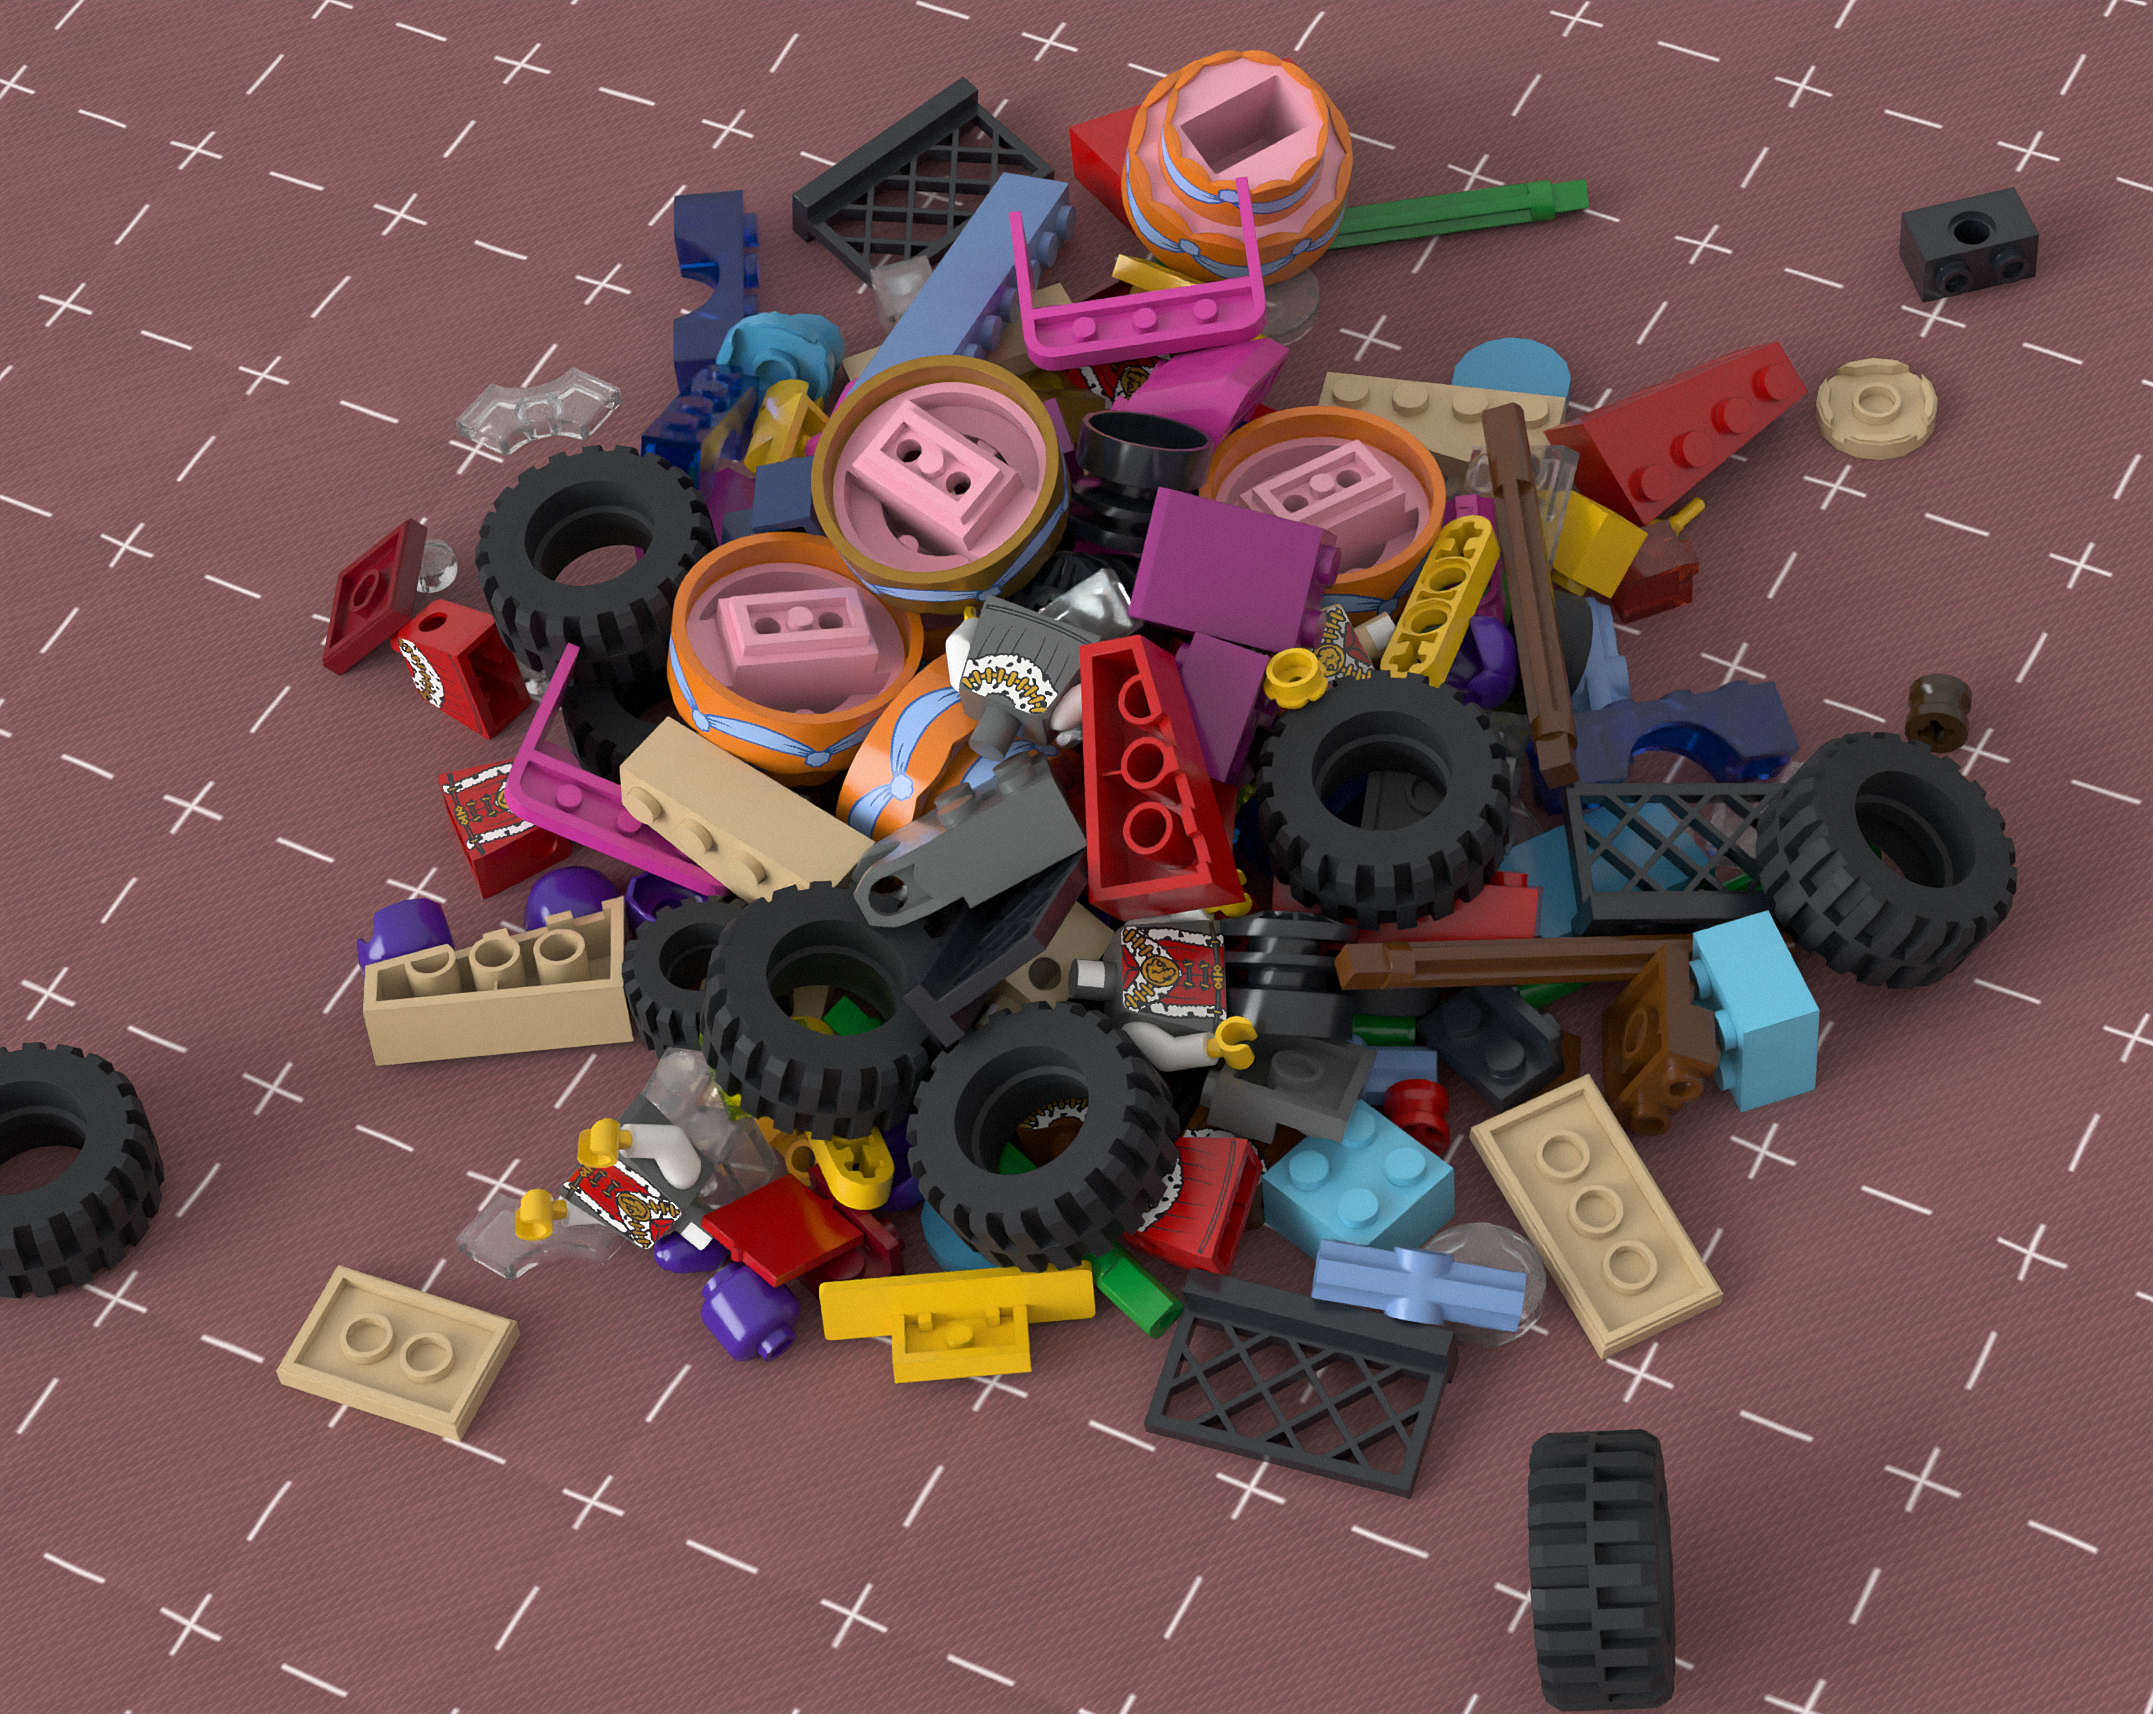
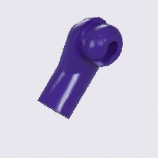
M677 1231L663 1235L654 1246V1258L658 1266L664 1270L680 1274L714 1271L724 1264L731 1253L729 1249L714 1237L700 1251Z

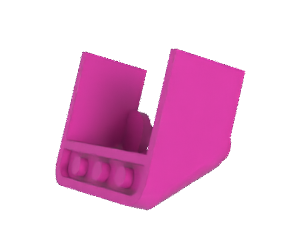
M1247 176L1235 178L1249 276L1158 291L1037 308L1032 263L1021 211L1009 212L1023 335L1030 360L1042 369L1058 371L1237 344L1257 337L1267 324L1268 314Z
M1269 337L1237 344L1177 353L1169 361L1160 358L1147 381L1135 391L1131 398L1127 400L1119 395L1110 410L1154 414L1195 426L1209 434L1213 439V457L1218 446L1230 434L1249 423L1256 407L1264 403L1291 350ZM1199 488L1189 490L1186 492L1190 493L1191 495L1193 494V492L1199 494Z
M568 643L510 769L504 789L505 801L509 809L524 821L703 895L726 897L734 894L648 824H644L634 818L626 807L622 805L621 785L582 770L578 759L573 753L564 747L546 740L567 692L580 647Z

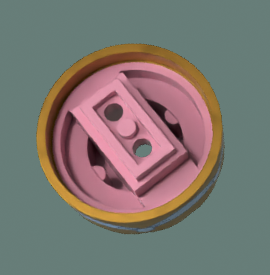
M934 355L908 360L889 367L862 383L839 405L826 424L816 446L811 471V492L814 508L824 532L851 573L866 589L888 604L905 611L956 615L964 614L967 606L975 607L976 610L983 608L988 594L1000 599L1006 598L1022 589L1035 577L1062 540L1067 526L1071 501V480L1050 415L1036 393L1024 381L1001 366L986 360L960 355ZM958 484L967 489L965 493L960 495L951 494L953 488Z

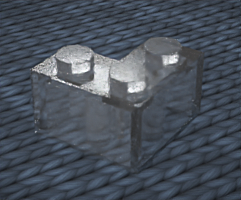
M667 1047L641 1094L655 1105L674 1125L682 1128L688 1139L713 1163L715 1171L697 1197L712 1209H718L767 1185L779 1162L753 1116L746 1111L733 1110L725 1100L727 1094L715 1080L717 1069L713 1070L707 1065L703 1051Z

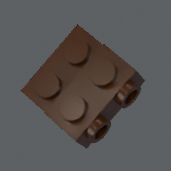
M1666 943L1602 1014L1604 1099L1622 1128L1632 1130L1643 1136H1657L1669 1130L1671 1115L1677 1114L1682 1109L1685 1101L1693 1100L1702 1094L1703 1080L1712 1077L1718 1067L1721 1056V1046L1715 1037L1714 1011L1692 1005L1695 985L1689 978L1688 950Z

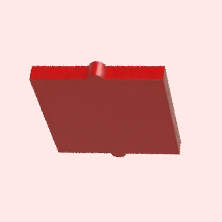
M791 1173L704 1215L701 1223L703 1229L732 1252V1260L736 1262L743 1261L774 1288L863 1244L864 1233L833 1208L834 1202L832 1200L820 1198Z

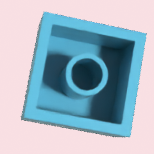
M1763 911L1694 932L1692 961L1689 962V978L1695 985L1692 1005L1714 1011L1715 1037L1721 1046L1720 1061L1713 1074L1718 1088L1721 1091L1730 1090L1740 1112L1815 1090L1820 1010L1769 911Z
M1361 1099L1342 1143L1327 1138L1307 1136L1261 1176L1265 1223L1315 1261L1321 1238L1328 1240L1337 1239L1356 1244L1361 1243L1369 1247L1393 1250L1394 1246L1419 1248L1455 1216L1454 1168Z

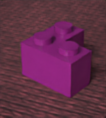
M1195 631L1191 644L1184 642L1179 648L1175 662L1209 777L1237 786L1258 726L1270 730L1279 706L1276 699L1271 700L1266 696L1263 688L1264 680L1267 677L1266 668L1272 658Z

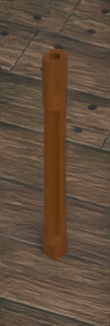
M1511 402L1483 411L1481 418L1533 751L1538 756L1540 772L1550 790L1580 781L1576 757L1578 740L1524 410L1520 405Z
M1779 931L1795 961L1796 947L1792 936L1787 931ZM1693 933L1346 944L1334 960L1342 990L1632 981L1664 943L1688 950L1689 962L1692 961Z

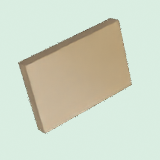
M338 1265L276 1372L280 1383L461 1442L519 1338L520 1332L517 1321Z

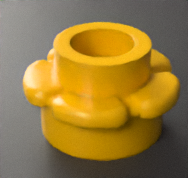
M1291 648L1281 651L1267 665V677L1263 684L1264 692L1269 699H1276L1277 704L1282 708L1302 709L1309 703L1308 700L1316 701L1326 692L1328 687V680L1325 677L1327 673L1326 667L1309 650Z

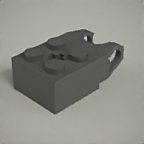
M1027 751L1010 756L993 768L992 771L995 777L973 789L969 782L952 787L934 800L937 808L901 827L868 848L862 854L851 876L855 884H858L853 893L854 898L869 925L893 928L902 926L931 914L963 896L969 907L972 908L1087 847V837L1081 819L1044 751L1033 757H1030ZM888 875L895 876L901 879L904 884L900 889L889 893V895L901 900L905 904L896 912L882 913L871 905L868 897L871 894L883 898L885 894L878 893L872 890L871 887L881 878Z

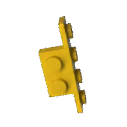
M1081 1260L1082 1265L1061 1271L1053 1263H1048L1047 1271L1042 1273L1021 1272L1017 1266H1012L1008 1268L997 1267L824 1282L819 1286V1297L825 1338L827 1340H843L891 1335L895 1383L1032 1372L1029 1323L1087 1319L1095 1316L1091 1262Z

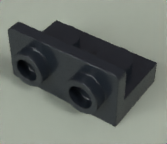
M1516 985L1467 986L1417 1022L1419 1039L1432 1051H1437V1055L1501 1114L1519 1106L1565 1072L1561 1042L1564 1041V1034L1560 1025L1545 1009L1540 1008L1536 1011L1521 997Z

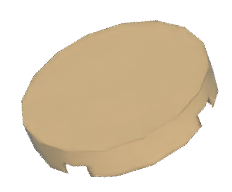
M1879 358L1858 360L1838 368L1836 376L1831 378L1828 383L1826 378L1820 385L1816 403V421L1822 436L1837 450L1856 458L1873 460L1891 459L1905 456L1923 446L1935 428L1938 398L1932 383L1922 373L1921 379L1917 375L1910 373L1909 365L1897 360Z

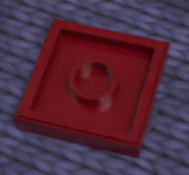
M412 518L404 521L339 573L322 666L341 675L411 621L426 542L427 527Z

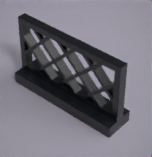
M962 77L793 193V231L807 244L816 238L877 295L886 300L940 262L976 212L954 210L955 194L988 195L998 181V164L1022 165L1031 173L1030 177L1054 180L1055 170L978 103V89ZM977 126L993 140L992 148L958 146L959 138ZM927 160L950 161V178L916 176L917 167ZM957 162L991 164V179L956 178ZM884 190L909 191L907 207L874 206V197ZM915 191L949 193L948 210L914 208ZM842 219L866 221L865 237L839 236L831 227ZM872 221L906 223L905 240L871 238ZM913 223L947 225L946 235L937 241L912 240ZM870 253L904 255V264L885 277L870 264Z
M1583 783L1564 785L1560 790V798L1577 913L1571 920L1573 937L1687 934L1768 910L1778 931H1787L1792 936L1794 943H1797L1796 941L1800 936L1790 925L1784 927L1775 915L1774 909L1777 904L1773 897H1766L1763 890H1755L1761 885L1760 873L1764 868L1757 867L1756 860L1735 844L1749 825L1757 831L1762 810L1786 783ZM1581 803H1600L1621 821L1604 839L1583 821ZM1625 803H1636V804H1635L1632 808H1630V807H1629L1628 805H1626ZM1646 803H1662L1683 820L1668 838L1637 814ZM1687 803H1697V805L1692 808ZM1708 803H1724L1744 820L1729 838L1699 814ZM1749 803H1759V804L1754 808V807H1753L1752 805H1750ZM1688 825L1718 850L1703 868L1673 844ZM1626 826L1656 850L1641 869L1611 844ZM1587 845L1594 850L1590 856L1588 855ZM1724 855L1754 880L1745 891H1729L1709 874ZM1600 856L1630 880L1621 892H1594L1590 867ZM1661 856H1664L1692 880L1684 891H1667L1647 874ZM1635 886L1642 890L1631 892ZM1697 886H1700L1704 891H1693V890H1694Z
M1087 847L972 908L969 907L967 901L964 902L901 997L946 1048L967 1033L1000 981L1046 950L1088 883Z
M1191 1267L1183 1289L1185 1307L1178 1321L1144 1421L1146 1432L1410 1499L1446 1384L1452 1383L1459 1361L1454 1332ZM1196 1325L1225 1332L1233 1348L1198 1365L1189 1346ZM1237 1335L1251 1339L1241 1343ZM1272 1344L1290 1348L1298 1365L1264 1382L1249 1356ZM1303 1351L1316 1355L1307 1359ZM1338 1360L1355 1364L1364 1381L1330 1398L1315 1372ZM1186 1361L1190 1371L1180 1375L1183 1363ZM1241 1361L1256 1387L1221 1405L1207 1378ZM1369 1368L1382 1372L1373 1376ZM1306 1377L1321 1404L1287 1421L1272 1395ZM1402 1377L1428 1382L1423 1401L1396 1415L1381 1388ZM1197 1383L1213 1408L1189 1422L1166 1416L1172 1397ZM1373 1394L1387 1421L1353 1438L1338 1411ZM1264 1400L1278 1426L1256 1438L1239 1435L1229 1417ZM1329 1416L1345 1443L1322 1455L1304 1451L1295 1434ZM1221 1422L1225 1431L1212 1428V1426ZM1416 1422L1410 1439L1404 1428ZM1396 1433L1406 1450L1400 1474L1397 1475L1371 1468L1361 1451ZM1286 1439L1290 1447L1279 1445L1277 1443ZM1350 1456H1353L1357 1464L1346 1462L1343 1460Z

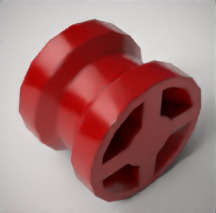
M1407 1079L1396 1082L1388 1087L1384 1093V1114L1387 1118L1436 1156L1447 1150L1450 1145V1127L1444 1119L1449 1113V1093L1445 1087L1426 1079Z

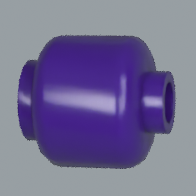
M734 1261L716 1273L704 1286L701 1294L705 1301L700 1310V1316L704 1325L736 1361H749L762 1356L766 1362H770L786 1352L796 1341L797 1334L792 1329L797 1324L801 1315V1305L785 1283L774 1288L743 1261Z

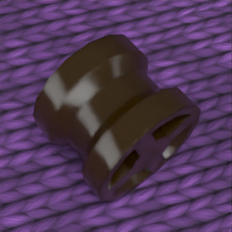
M1948 674L1924 675L1915 680L1909 688L1908 706L1911 711L1906 716L1905 736L1908 741L1916 739L1931 746L1930 752L1932 753L1952 752L1962 747L1968 740L1969 720L1966 716L1971 711L1972 691L1969 686L1961 679Z

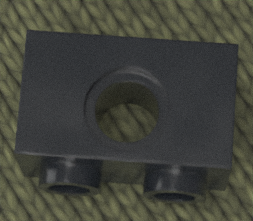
M2015 187L1903 212L1901 216L1899 256L1922 302L1925 303L2035 277L2039 233Z

